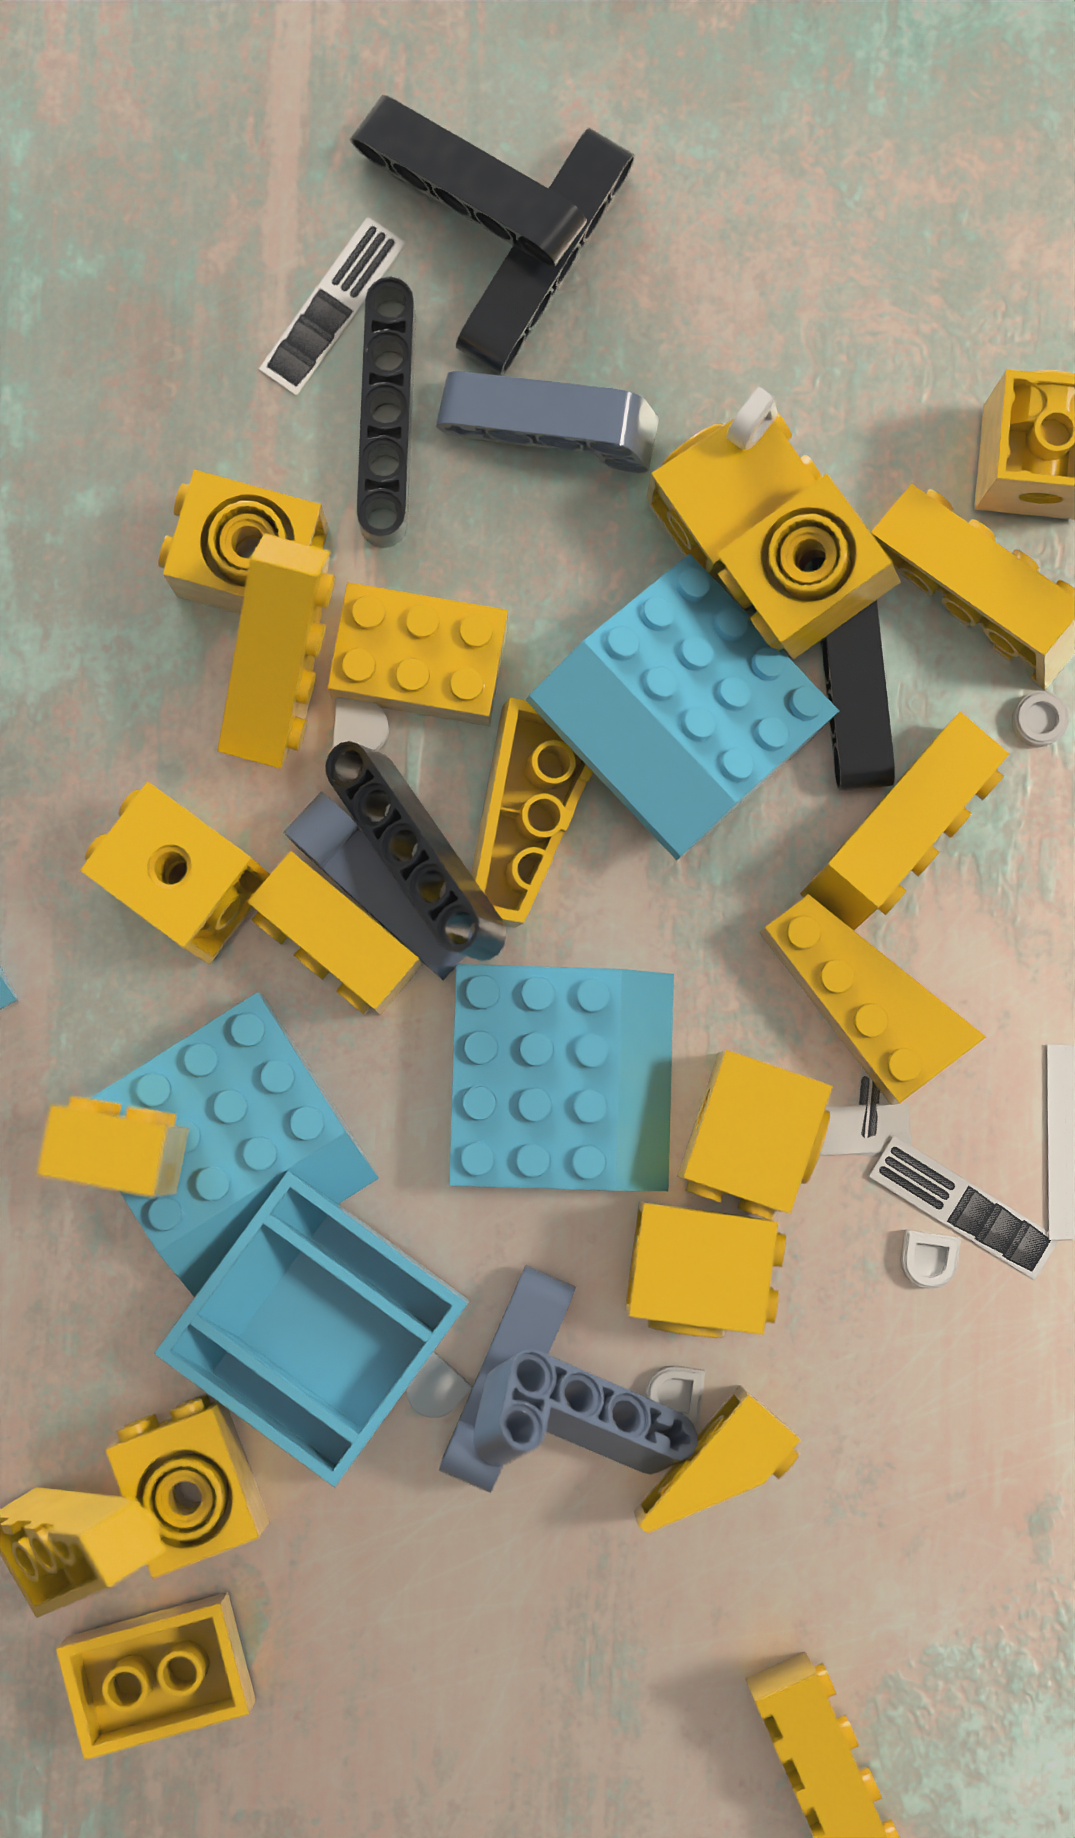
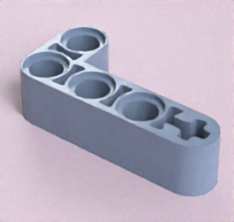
M452 371L446 377L436 426L445 433L463 438L593 453L602 463L611 468L631 473H645L649 471L659 416L644 398L625 390Z
M322 791L284 830V834L296 847L440 979L444 981L456 968V964H459L466 957L445 950L438 943L364 832L359 829L358 825L349 815ZM470 930L468 932V941L473 935Z
M525 1265L445 1450L439 1471L491 1493L503 1466L490 1465L482 1460L476 1452L473 1443V1433L485 1379L492 1369L521 1351L532 1349L547 1355L549 1354L576 1286ZM517 1377L518 1382H519L520 1385L523 1387L522 1382H521L520 1379ZM506 1428L507 1434L512 1440V1435L510 1431Z
M532 1349L521 1351L488 1373L484 1382L473 1433V1443L476 1452L482 1460L494 1466L507 1465L535 1450L542 1444L546 1432L642 1473L651 1475L689 1458L695 1452L694 1449L697 1446L695 1427L690 1419L681 1412ZM517 1377H518V1378L520 1379V1381L522 1382L523 1387H522V1386L520 1385V1383L518 1382ZM506 1428L510 1431L513 1440L508 1436Z

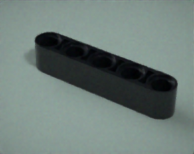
M382 95L350 138L353 146L377 166L548 266H556L587 223L584 214L569 200L387 95Z
M590 128L585 130L549 189L574 204L584 214L587 223L554 267L538 261L513 246L463 326L455 346L458 350L501 375L508 370L625 181L633 165L635 154Z
M391 276L383 277L373 282L367 290L365 298L357 517L360 530L367 542L380 548L392 547L405 536L408 526L416 314L413 293L410 287L400 278ZM386 300H397L405 306L404 310L395 317H385L377 312V308ZM388 351L396 352L402 356L403 360L398 367L392 370H384L375 365V360L380 354ZM390 403L400 408L401 413L398 418L389 423L379 422L372 416L374 410L381 404ZM380 456H392L399 462L395 472L387 476L376 475L370 469L372 462ZM378 508L391 509L397 515L393 525L386 529L372 527L368 523V518Z
M826 558L812 559L813 572L821 568ZM876 600L820 640L826 697L839 710L829 721L834 773L839 791L893 786L895 782L893 743Z
M351 741L341 742L335 746L329 753L325 764L328 781L438 943L445 950L480 961L490 960L497 956L503 949L507 938L506 926L502 918L392 760L380 752ZM389 804H390L388 813H387L386 816H385L386 809H387V807H388ZM417 844L416 853H415V854L413 855V857H412L413 849H414L415 845ZM446 882L444 894L440 898L441 888ZM474 923V932L468 941V932Z

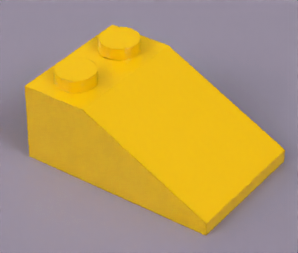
M739 1385L697 1435L695 1452L689 1458L671 1466L634 1510L638 1526L648 1534L763 1485L772 1474L777 1479H780L799 1457L800 1453L795 1447L801 1439L784 1422Z

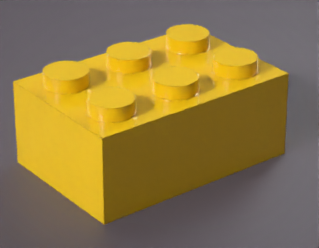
M347 582L328 683V691L331 698L334 700L336 698H347L376 703L381 708L490 726L509 623L508 610Z
M292 851L285 856L247 901L258 911L251 919L256 925L280 945L288 937L294 941L300 948L293 956L322 980L329 972L342 982L336 992L363 1015L371 1007L382 1015L423 966L416 955Z
M69 1096L67 1106L50 1105L37 1175L151 1197L177 1194L189 1128L175 1125L177 1114L127 1106L126 1115L124 1116L120 1115L122 1107L120 1103Z
M228 1592L70 1635L56 1648L84 1760L249 1715L256 1701Z

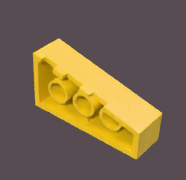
M911 483L871 531V534L889 557L896 571L927 596H932L937 590L944 596L941 601L954 618L965 627L968 625L975 626L978 623L985 628L986 636L995 644L993 649L1007 661H1010L1013 657L1019 656L1036 670L1030 679L1045 691L1075 655V588L1062 580H1058L1056 583L1052 582L1039 573V566L1027 554L1020 550H1014L1012 553L995 542V535L984 524L974 519L970 520L969 523L952 512V505L941 494L934 490H928L925 493Z
M264 534L252 554L217 752L281 769L290 750H300L307 727L308 704L316 681V672H313L315 657L320 652L326 625L320 623L322 608H327L335 582V575L327 573L330 551Z
M512 697L506 701L501 709L471 875L498 912L505 926L516 928L524 924L554 859L553 856L570 824L575 813L574 810L593 771L526 700Z
M960 711L902 775L895 787L868 814L864 823L830 858L831 861L799 894L802 897H806L809 894L853 930L857 929L877 909L886 915L906 893L907 890L900 885L906 875L912 871L915 875L919 876L939 854V851L933 844L944 832L951 838L972 815L965 806L974 795L984 800L1002 780L1004 775L997 768L1008 757L1009 753Z
M809 894L759 932L890 1105L900 1104L986 1038L984 1034Z
M35 1487L0 1509V1556L36 1618L113 1586L166 1551L160 1540L162 1531L157 1519L148 1509L142 1508L137 1499Z
M803 1652L745 1678L814 1838H900L892 1819L884 1822L880 1820L873 1803L882 1799L881 1793L869 1767L861 1770L858 1769L851 1750L859 1747V1743L846 1714L836 1718L828 1698L837 1693L823 1662L813 1666L806 1652Z

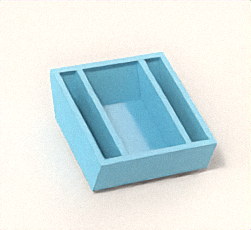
M690 553L584 639L526 698L529 705L676 860L680 859L810 742L839 712L832 702L782 650L778 651L767 644L750 620V616Z
M456 964L449 1186L668 1191L674 974L607 968Z
M256 992L91 1097L93 1099L122 1104L120 1115L124 1116L126 1115L127 1106L177 1114L175 1125L189 1128L177 1194L151 1197L124 1191L119 1192L158 1254L193 1296L199 1293L287 1171L338 1204L379 1179L265 996L259 992Z
M287 1171L154 1354L326 1482L336 1487L465 1309L469 1299L340 1204Z

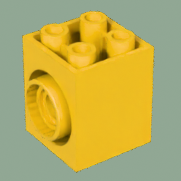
M1005 370L983 406L974 510L1075 520V374L1054 370Z
M778 412V416L763 436L748 450L740 449L726 438L729 427L734 420L733 418L726 424H714L688 439L664 460L661 467L651 473L646 497L647 502L685 557L690 553L715 580L720 577L718 573L726 568L717 555L719 551L822 477L814 462L807 455L800 458L788 441L792 438L791 431Z
M193 469L190 483H182L178 489L174 504V515L180 517L174 537L166 535L159 554L158 566L164 568L163 576L177 597L241 614L250 558H243L248 550L258 546L264 534L324 549L329 527L321 504Z
M827 473L717 553L726 566L725 569L718 573L724 584L744 610L752 604L758 610L757 613L750 617V620L771 648H775L778 651L785 648L793 659L797 658L900 583L893 563ZM826 558L824 564L818 570L804 572L805 566L812 559Z
M147 781L141 790H134L123 801L118 812L120 818L108 834L103 833L91 843L85 854L86 863L80 871L181 947L210 965L253 908L247 901L270 873L241 849Z
M727 1049L718 1053L677 1177L689 1180L685 1191L720 1203L724 1193L741 1198L737 1209L773 1221L777 1211L791 1214L800 1184H806L811 1178L825 1141L830 1122V1112L825 1109L833 1086Z
M639 1201L625 1311L629 1317L648 1319L649 1328L665 1332L708 1338H723L725 1330L764 1335L765 1323H775L779 1290L773 1289V1287H770L773 1266L782 1267L786 1234L777 1232L778 1222L770 1219Z
M208 1394L176 1405L177 1408L169 1411L171 1418L159 1422L155 1413L124 1425V1428L116 1431L118 1440L105 1449L122 1497L137 1499L141 1507L148 1509L160 1525L162 1531L160 1540L166 1551L146 1563L152 1579L261 1537L270 1523L230 1411L218 1401L211 1403ZM181 1481H189L197 1485L202 1494V1501L193 1502L188 1500L181 1491Z

